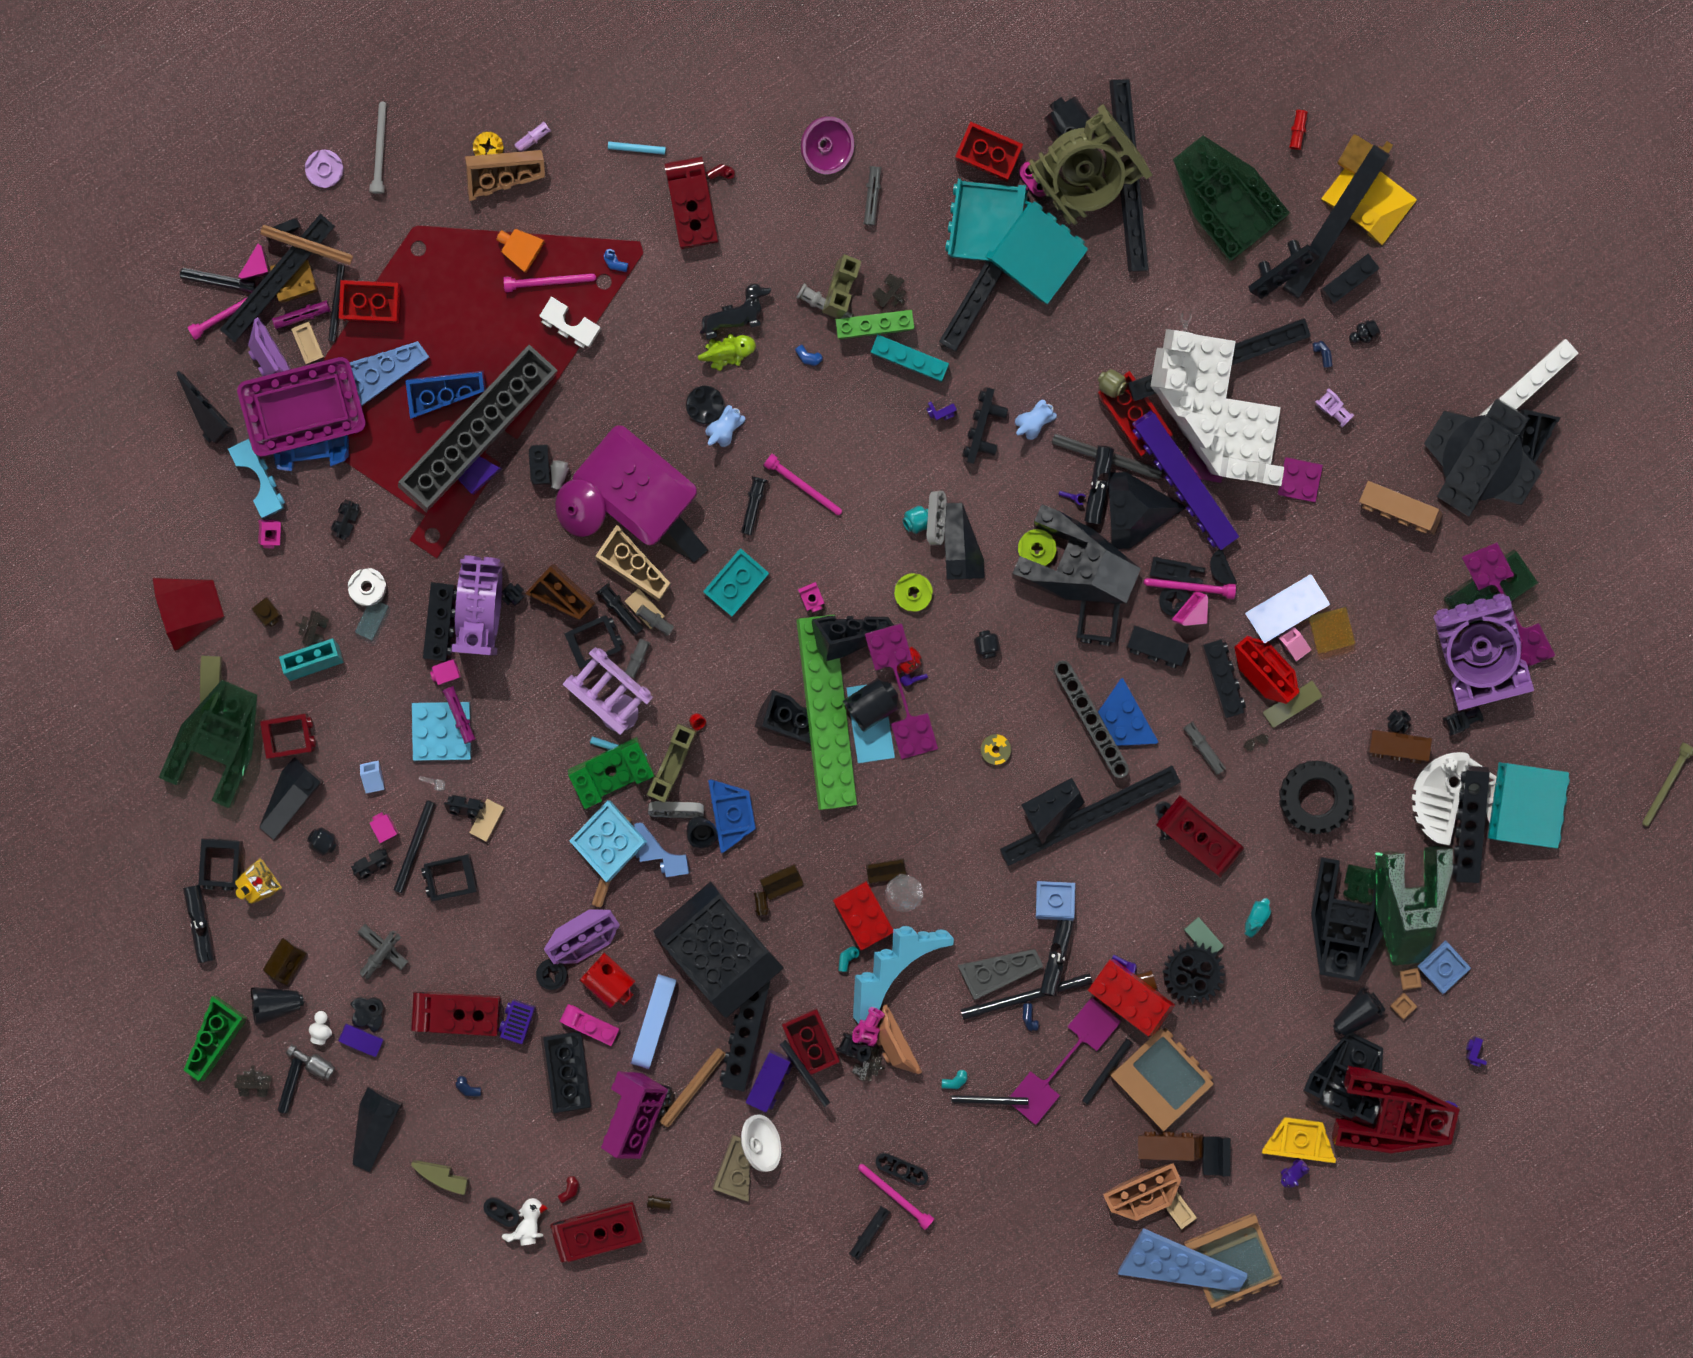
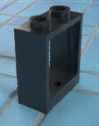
M1081 601L1076 638H1080V642L1091 643L1092 640H1097L1099 645L1110 646L1111 642L1115 643L1120 604L1110 603L1114 604L1110 637L1082 634L1086 601Z
M604 615L564 633L580 669L586 667L592 658L585 660L575 634L601 622L605 623L615 645V648L605 652L607 657L623 650L621 646L624 643L620 634L616 636L614 631L616 625L612 617L608 618L607 615Z
M201 839L198 885H203V889H215V886H221L222 890L234 891V887L237 888L235 881L240 877L242 841ZM207 847L234 849L232 882L205 880Z
M470 854L425 863L424 868H421L423 879H427L428 886L425 887L427 898H431V901L478 891ZM462 861L468 888L437 895L431 867Z

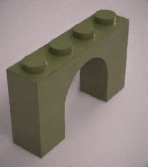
M680 723L677 725L665 758L647 793L648 796L664 803L667 801L695 738L696 730Z

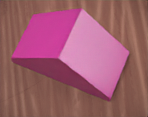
M257 244L238 277L247 280L267 275L270 272L263 246Z
M1195 591L1172 618V621L1184 626L1207 624L1208 596Z

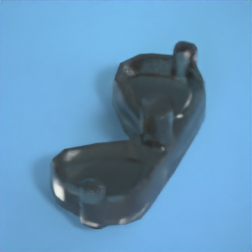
M1265 734L1255 736L1245 741L1243 747L1251 752L1254 749L1255 742L1266 745L1269 736Z

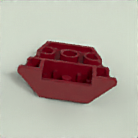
M153 578L155 598L166 634L174 651H177L184 644L225 617L214 580Z

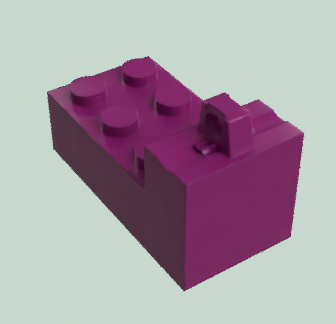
M618 1071L611 1090L621 1095V1099L610 1121V1126L607 1134L604 1136L601 1149L615 1158L641 1159L668 1089L643 1073Z

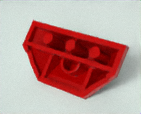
M1247 635L1234 647L1239 670L1265 698L1287 704L1300 692L1295 670L1269 642L1264 644L1262 640Z

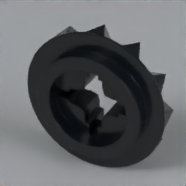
M1165 588L1159 597L1160 607L1166 614L1175 616L1190 597L1186 590ZM1176 592L1177 599H1180L1183 602L1176 603V606H1174L1173 609L1172 602H1169L1166 599L1173 598V595Z
M550 959L545 960L537 968V981L545 989H558L566 981V968L562 963L553 964ZM548 966L552 971L559 970L555 975L556 982L551 977L544 978L549 973Z

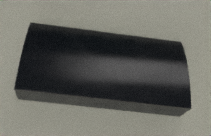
M581 1032L541 1036L551 1112L558 1113L590 1108L591 1103Z

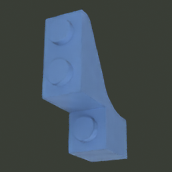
M643 823L634 824L635 829L647 841L635 854L636 858H640V862L663 858L660 866L662 874L665 873L666 877L689 874L687 854L674 855L666 852Z

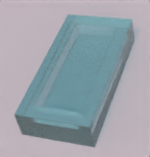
M382 602L367 606L355 633L373 641L389 606Z

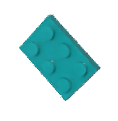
M740 548L703 592L730 616H733L769 575V572Z

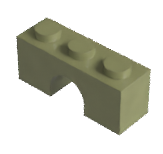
M844 254L836 262L822 313L840 319L847 312L852 296L849 294L852 283L857 278L861 265L860 260Z

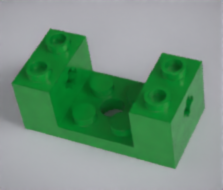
M635 737L568 769V776L584 809L601 802L602 796L636 781L639 784L654 777V770L638 737ZM608 766H614L616 773L609 776L606 774L605 769Z

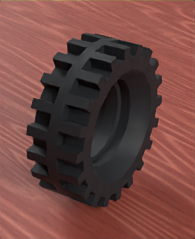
M1307 761L1290 770L1286 778L1283 779L1281 789L1279 790V804L1288 822L1297 829L1313 834L1328 833L1335 828H1339L1348 819V815L1353 809V786L1349 782L1348 776L1339 767L1324 761ZM1314 779L1327 782L1333 788L1335 795L1331 809L1321 815L1307 813L1301 807L1299 801V793L1303 785Z

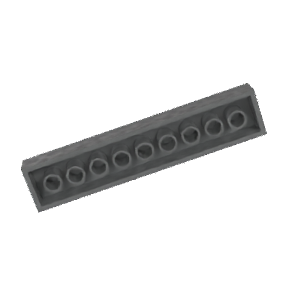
M528 345L398 482V488L427 513L551 382L557 374V369L534 348Z

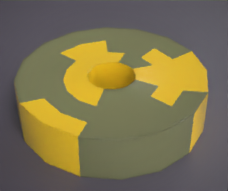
M998 734L986 737L980 748L984 760L993 765L1004 763L1011 753L1009 741L1004 736ZM994 746L999 747L1000 750L998 753H994L992 751V748Z

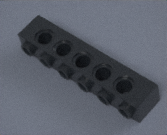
M1465 765V771H1461L1460 782L1464 784L1463 790H1459V801H1462V806L1457 811V820H1460V827H1456L1455 838L1459 839L1458 845L1454 846V857H1457V861L1452 866V875H1455L1456 882H1480L1490 775L1489 767ZM1471 784H1477L1479 785V788L1475 791H1472L1469 789V786ZM1474 802L1477 804V807L1469 809L1467 805ZM1468 821L1476 823L1471 828L1465 826ZM1468 839L1474 841L1471 846L1464 845V842ZM1470 858L1472 862L1470 864H1463L1462 860Z
M770 981L758 991L759 997L756 1000L749 998L740 1006L739 1015L735 1014L733 1026H736L735 1033H730L728 1044L731 1045L730 1052L726 1051L724 1063H727L726 1071H721L719 1080L723 1082L722 1087L745 1091ZM747 1008L752 1009L755 1013L754 1017L746 1018L744 1010ZM747 1027L750 1030V1035L742 1037L739 1034L740 1028ZM743 1046L746 1053L739 1056L735 1053V1048ZM737 1064L741 1067V1072L733 1074L730 1067Z

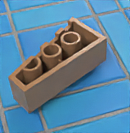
M542 150L465 156L469 201L475 200L476 197L493 194L492 192L497 190L509 189L511 186L519 183L522 185L545 177Z
M1370 481L1367 482L1359 501L1363 505V509L1370 512L1374 510L1381 512L1380 516L1390 520L1391 517L1398 520V523L1407 527L1409 525L1416 527L1415 530L1424 534L1428 532L1434 535L1443 515L1438 508Z

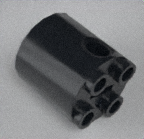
M1076 96L1066 102L1062 97L1049 105L1052 112L1044 118L1057 138L1068 131L1085 128L1086 121L1091 119Z
M876 678L843 700L861 730L865 732L898 710L899 695L891 683Z

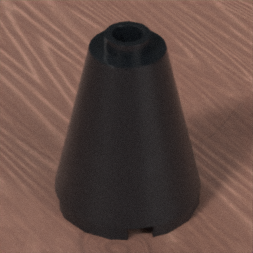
M1364 986L1334 1019L1335 1024L1333 1027L1339 1035L1341 1033L1344 1036L1388 1017V1014H1383L1386 1009L1374 992L1370 994L1367 991L1370 989L1369 987Z
M252 987L250 990L255 1025H261L301 1010L300 1006H304L303 995H299L298 991Z

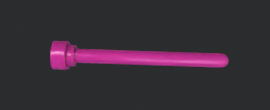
M581 274L522 280L504 277L505 292H513V290L519 287L590 282L596 280V275Z
M247 298L201 324L197 323L196 325L188 326L187 328L194 340L202 337L206 329L233 315Z
M774 454L769 456L763 465L768 470L775 469L836 515L842 514L841 508L779 464L778 457Z
M1146 578L1143 581L1145 586L1222 594L1226 599H1234L1236 593V584H1227L1222 587Z
M864 1164L858 1166L860 1172L917 1218L921 1228L926 1230L935 1218L930 1214L921 1213Z

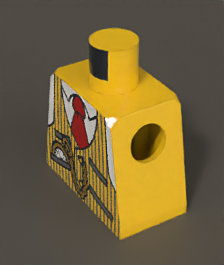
M261 858L248 867L235 881L238 887L236 890L237 897L239 899L246 898L251 904L272 896L282 888Z

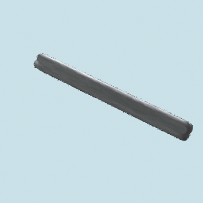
M1058 434L1053 436L1052 444L1096 458L1097 447ZM1115 453L1113 455L1112 464L1156 479L1161 477L1162 470L1160 471L1156 467Z

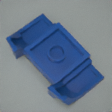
M348 435L274 453L275 466L280 470L292 471L295 461L330 457V466L343 462L349 457Z

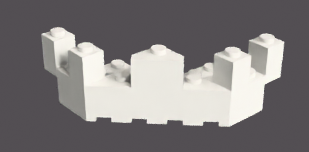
M1166 329L1163 348H1157L1151 387L1157 393L1169 414L1172 415L1184 436L1190 441L1195 452L1203 460L1209 472L1222 477L1281 486L1284 467L1271 465L1281 407L1226 398L1236 341Z

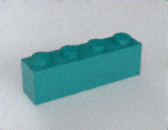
M877 335L870 352L874 356L941 383L949 365L947 362L880 335Z

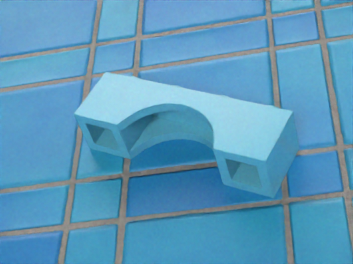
M250 439L229 448L230 455L237 467H249L259 477L260 491L253 502L261 518L264 519L285 509L283 506L285 500L281 493L277 494L274 488L277 484L273 476L269 477L266 471L269 469L264 458L260 459L253 452Z

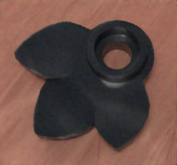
M358 997L350 1003L352 1008L356 1010L352 1017V1024L354 1026L362 1027L368 1025L372 1032L380 1028L383 1022L381 1013L384 1009L380 999L376 997L369 999ZM371 1005H374L376 1007V1010H373L371 1008Z

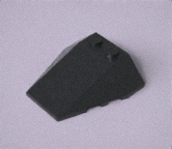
M1354 1033L1345 1035L1310 1073L1303 1092L1316 1105L1347 1120L1372 1125L1380 1107L1379 1098L1347 1093L1344 1080L1348 1066L1365 1068L1381 1073L1383 1047Z

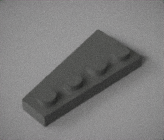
M1035 949L958 965L974 1000L1044 967Z

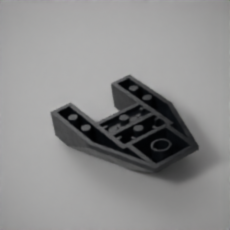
M1041 504L1034 521V527L1066 539L1069 542L1057 571L1020 556L1012 573V579L1064 600L1127 604L1141 568L1094 529L1058 510Z
M1319 856L1311 908L1319 974L1358 981L1387 929L1397 871L1375 867L1369 905L1334 899L1340 860Z

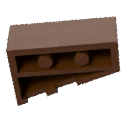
M555 564L551 565L525 593L579 620L596 604Z

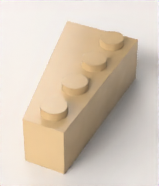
M616 525L596 554L595 559L657 601H660L669 588L670 582L647 559L642 551L636 547L631 539L625 535L620 527Z

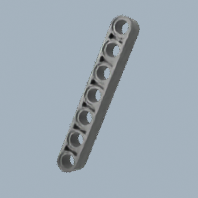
M1058 661L1054 666V673L1108 768L1115 777H1125L1129 772V767L1072 666L1067 661ZM1062 663L1068 667V671L1064 675L1059 674L1057 671L1058 665ZM1070 680H1074L1077 683L1075 691L1067 689V683ZM1079 697H1084L1087 700V705L1084 708H1079L1076 704ZM1088 714L1096 716V722L1092 725L1086 722ZM1099 730H1103L1106 734V738L1103 741H1098L1095 737L1096 732ZM1108 747L1115 749V755L1112 758H1108L1105 755V750ZM1117 764L1124 765L1125 771L1123 774L1118 775L1115 773L1114 768Z

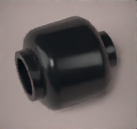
M986 630L979 632V636L974 638L975 650L978 656L982 657V659L997 657V653L1001 650L997 634Z
M322 827L313 829L307 839L309 848L322 856L328 852L332 853L337 846L335 835Z

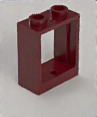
M308 713L260 721L266 759L314 751L313 747H316L315 736H311L310 728H313L312 717H308ZM301 719L306 748L275 753L271 724Z

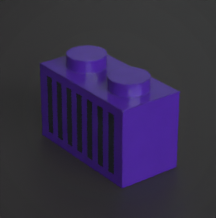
M515 999L512 1003L508 1002L505 1014H508L506 1021H502L499 1032H501L500 1037L523 1044L535 1006Z

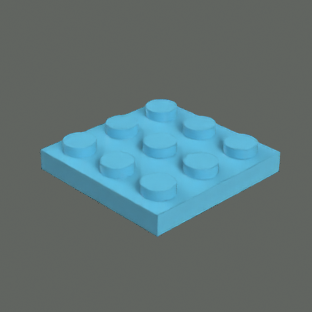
M448 702L412 703L413 760L471 759V742L464 744L459 729H456V721ZM460 702L466 718L470 720V702Z
M607 801L569 840L605 882H610L647 843L644 837L611 801Z

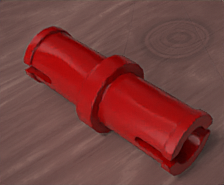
M1296 110L1294 126H1291L1290 149L1301 150L1303 134L1306 133L1305 123L1308 114L1305 110Z

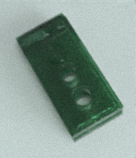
M1514 549L1504 555L1514 573V578L1510 582H1507L1506 579L1500 582V586L1505 595L1509 596L1510 601L1538 583L1521 556ZM1473 578L1447 594L1443 600L1449 609H1454L1459 604L1469 605L1478 599H1492L1493 596L1500 594L1497 589V591L1491 593L1490 586L1478 590ZM1483 620L1472 621L1469 625L1482 622Z

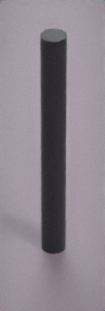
M345 265L337 266L328 341L336 342L340 281L344 280Z
M1127 1038L1082 1099L1087 1105L1090 1103L1133 1042Z
M786 1040L781 1042L780 1046L825 1107L831 1103Z
M952 1095V1103L1029 1105V1098Z

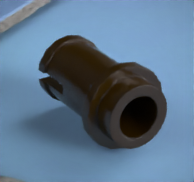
M766 891L754 893L757 916L767 915L770 908L767 907Z
M654 1195L648 1196L647 1208H651L650 1210L655 1208L670 1211L671 1198L654 1197Z

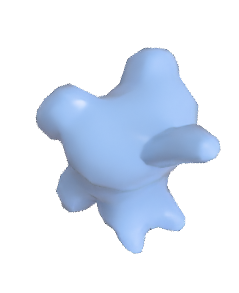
M1040 400L1030 412L1018 415L1015 419L1016 426H1019L1016 434L1023 435L1025 433L1027 439H1035L1040 433L1042 426L1057 418V414L1053 413V406L1046 404L1045 400Z
M727 405L720 418L707 426L705 433L707 436H710L708 440L709 446L718 442L721 447H726L731 443L733 431L746 420L745 416H740L739 409H732L731 405Z

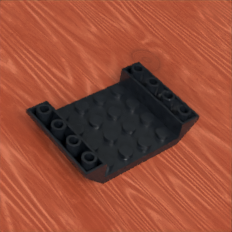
M712 881L653 931L665 949L725 1018L729 1017L784 969L777 958L769 952L726 901L723 894Z

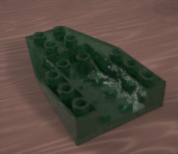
M1204 135L1173 159L1194 218L1228 263L1290 214L1254 167Z

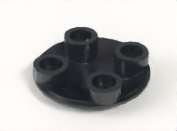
M706 385L696 387L687 397V413L698 423H712L722 415L724 399L721 393L714 387Z

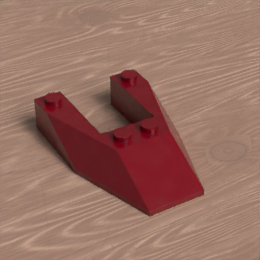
M1348 1066L1344 1080L1347 1093L1383 1098L1377 1124L1370 1125L1336 1118L1332 1131L1335 1145L1385 1153H1397L1452 1144L1460 1111L1458 1107L1408 1082L1369 1069Z

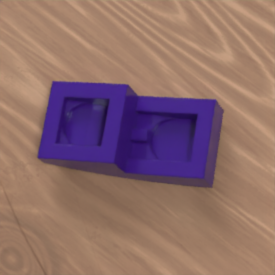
M346 1023L338 1041L376 1057L383 1039Z

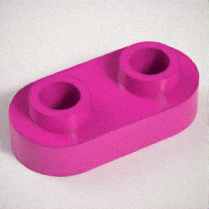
M1030 163L1022 164L1019 175L1031 193L1036 197L1046 196L1043 190L1037 189L1038 183L1032 174L1028 175L1025 172Z

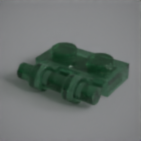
M1348 864L1344 883L1349 885L1348 889L1343 892L1344 897L1352 901L1358 900L1361 903L1372 902L1373 896L1368 893V890L1374 889L1378 870Z

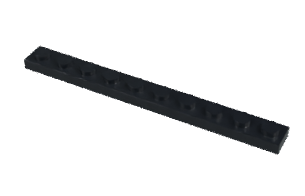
M1130 79L1111 80L1109 85L1113 118L1136 147ZM1140 179L1132 184H1123L1120 191L1128 272L1149 270Z
M1299 319L1235 343L1232 365L1311 337L1306 319ZM1152 374L1127 383L1133 401L1156 394L1151 387Z
M1173 765L1076 811L1068 819L1066 818L1059 825V828L1046 838L1043 844L1036 832H1033L1000 848V851L1007 865L1010 866L1181 783Z

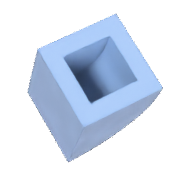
M379 760L360 764V776L365 793L384 790Z

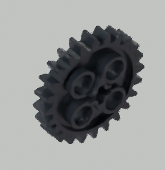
M1197 941L1194 942L1193 946H1190V943L1187 942L1186 948L1180 944V951L1173 949L1174 956L1168 954L1167 957L1171 962L1164 963V965L1169 967L1168 969H1163V973L1168 974V976L1164 977V980L1170 981L1166 987H1173L1171 994L1177 992V999L1183 996L1185 1003L1188 998L1191 999L1192 1004H1194L1195 999L1202 1003L1203 997L1209 1001V994L1214 997L1216 996L1214 989L1221 990L1218 983H1224V980L1220 978L1225 976V972L1220 971L1225 967V965L1219 964L1222 957H1215L1218 951L1210 952L1212 946L1205 949L1204 942L1200 947L1197 946ZM1183 957H1192L1193 963L1191 965L1184 964ZM1209 962L1212 968L1209 971H1204L1201 968V964ZM1178 966H1181L1190 971H1192L1193 968H1196L1197 973L1209 975L1211 978L1207 979L1204 976L1196 974L1195 977H1192L1191 972L1179 970ZM1184 974L1188 980L1185 983H1180L1177 980V976ZM1203 980L1206 983V987L1198 989L1195 982Z

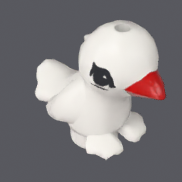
M535 1198L528 1199L519 1210L521 1212L519 1216L524 1217L523 1221L513 1233L503 1234L502 1238L507 1242L520 1240L521 1246L535 1244V1238L543 1237V1234L538 1233L537 1219L548 1208Z

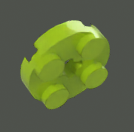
M1033 529L1025 533L1020 539L1018 554L1021 557L1045 566L1055 557L1056 543L1048 532L1041 529ZM1035 543H1039V546L1043 548L1042 551H1039V554H1035V551L1031 549L1032 546H1035Z
M910 573L899 579L895 586L894 595L900 607L907 611L916 612L928 606L932 599L933 590L927 578L920 574ZM909 588H918L919 592L916 598L908 595L910 592Z

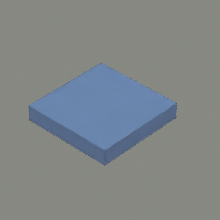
M1037 881L1036 919L1074 921L1075 883Z
M1446 940L1417 966L1442 994L1448 991L1471 969Z

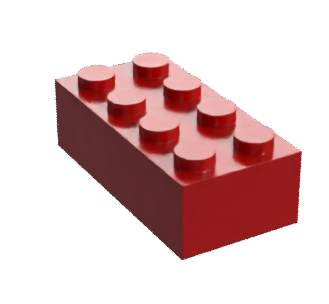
M1130 371L1124 374L1126 383L1136 380ZM1128 385L1125 392L1115 398L1101 391L1097 393L1139 457L1147 452L1143 447L1145 443L1142 438L1138 440L1132 430L1135 428L1132 423L1150 410L1155 413L1170 436L1173 435L1148 397L1137 401L1132 400Z
M1110 959L1088 989L1091 994L1148 1037L1155 1035L1175 1007L1174 1003L1115 959Z

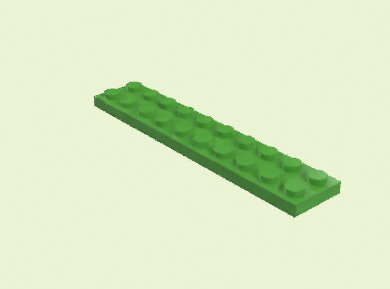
M825 616L796 619L819 810L857 805L846 707L843 702L845 699L840 658L825 661L817 649L812 627V619Z

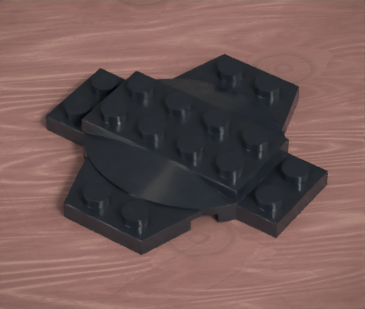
M1496 398L1486 415L1474 418L1446 410L1443 411L1424 443L1443 466L1446 482L1437 497L1468 517L1471 516L1481 500L1495 498L1522 505L1543 472L1530 455L1523 450L1521 433L1530 418L1499 398Z

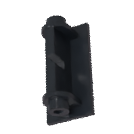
M346 499L344 503L340 504L338 518L331 526V535L335 537L339 535V538L343 540L350 536L353 525L347 522L348 519L356 520L360 511L359 504L352 502L351 505V501Z
M452 795V797H448L447 802H444L447 812L453 816L463 815L470 819H484L481 810H485L486 803L482 800L469 798L468 804H465L466 797Z
M379 848L369 854L370 862H368L366 857L354 862V865L351 866L354 876L360 881L369 878L372 873L387 868L393 861L387 856L386 849Z

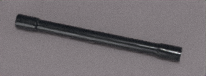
M1090 973L1060 982L1057 993L1093 984ZM1040 988L960 1010L963 1020L1048 995L1039 993Z

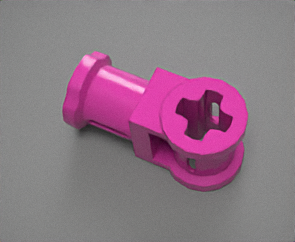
M870 1007L866 1020H860L858 1026L853 1030L852 1040L855 1043L863 1042L868 1046H874L880 1031L878 1023L881 1018H884L885 1014L877 1008Z

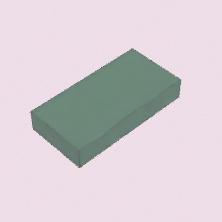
M1199 917L1184 929L1194 942L1197 941L1199 947L1203 942L1205 949L1212 946L1211 953L1219 951L1223 947V944Z

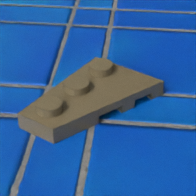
M732 1134L712 1189L749 1202L750 1163L744 1155L741 1137Z

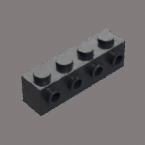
M431 582L423 659L447 661L448 657L451 658L452 646H449L450 638L453 639L454 627H451L452 619H455L456 608H453L457 596L456 585Z
M1219 639L1203 644L1202 648L1224 718L1244 713L1243 709L1246 708L1244 698L1239 697L1237 691L1240 690L1238 679L1233 678L1232 672L1235 669L1232 660L1228 661L1226 655L1229 653L1227 643Z

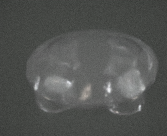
M899 874L888 883L885 897L893 909L900 912H909L920 905L923 899V888L916 878Z

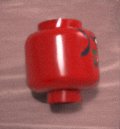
M913 646L909 647L912 660L898 664L897 671L899 673L911 674L921 665L920 659L922 657Z

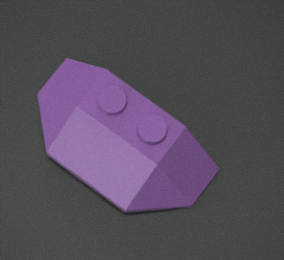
M258 317L255 318L248 344L250 348L248 353L253 361L257 360L260 364L258 369L262 376L290 370V366L262 320Z
M588 910L557 928L545 946L544 951L553 964L579 963L609 945L620 924L611 910Z

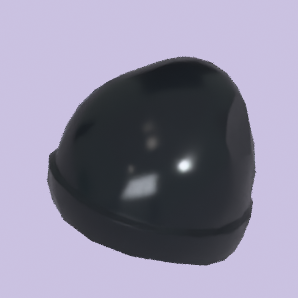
M694 817L688 822L686 836L688 842L693 847L706 848L711 846L717 839V828L708 819Z

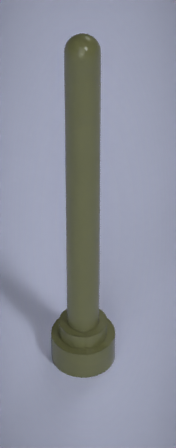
M1682 742L1679 748L1680 756L1642 822L1643 826L1648 827L1686 759L1693 756V747Z

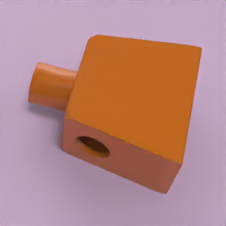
M514 229L511 235L501 230L496 238L497 241L505 245L501 252L525 273H527L545 243L544 240L518 229Z

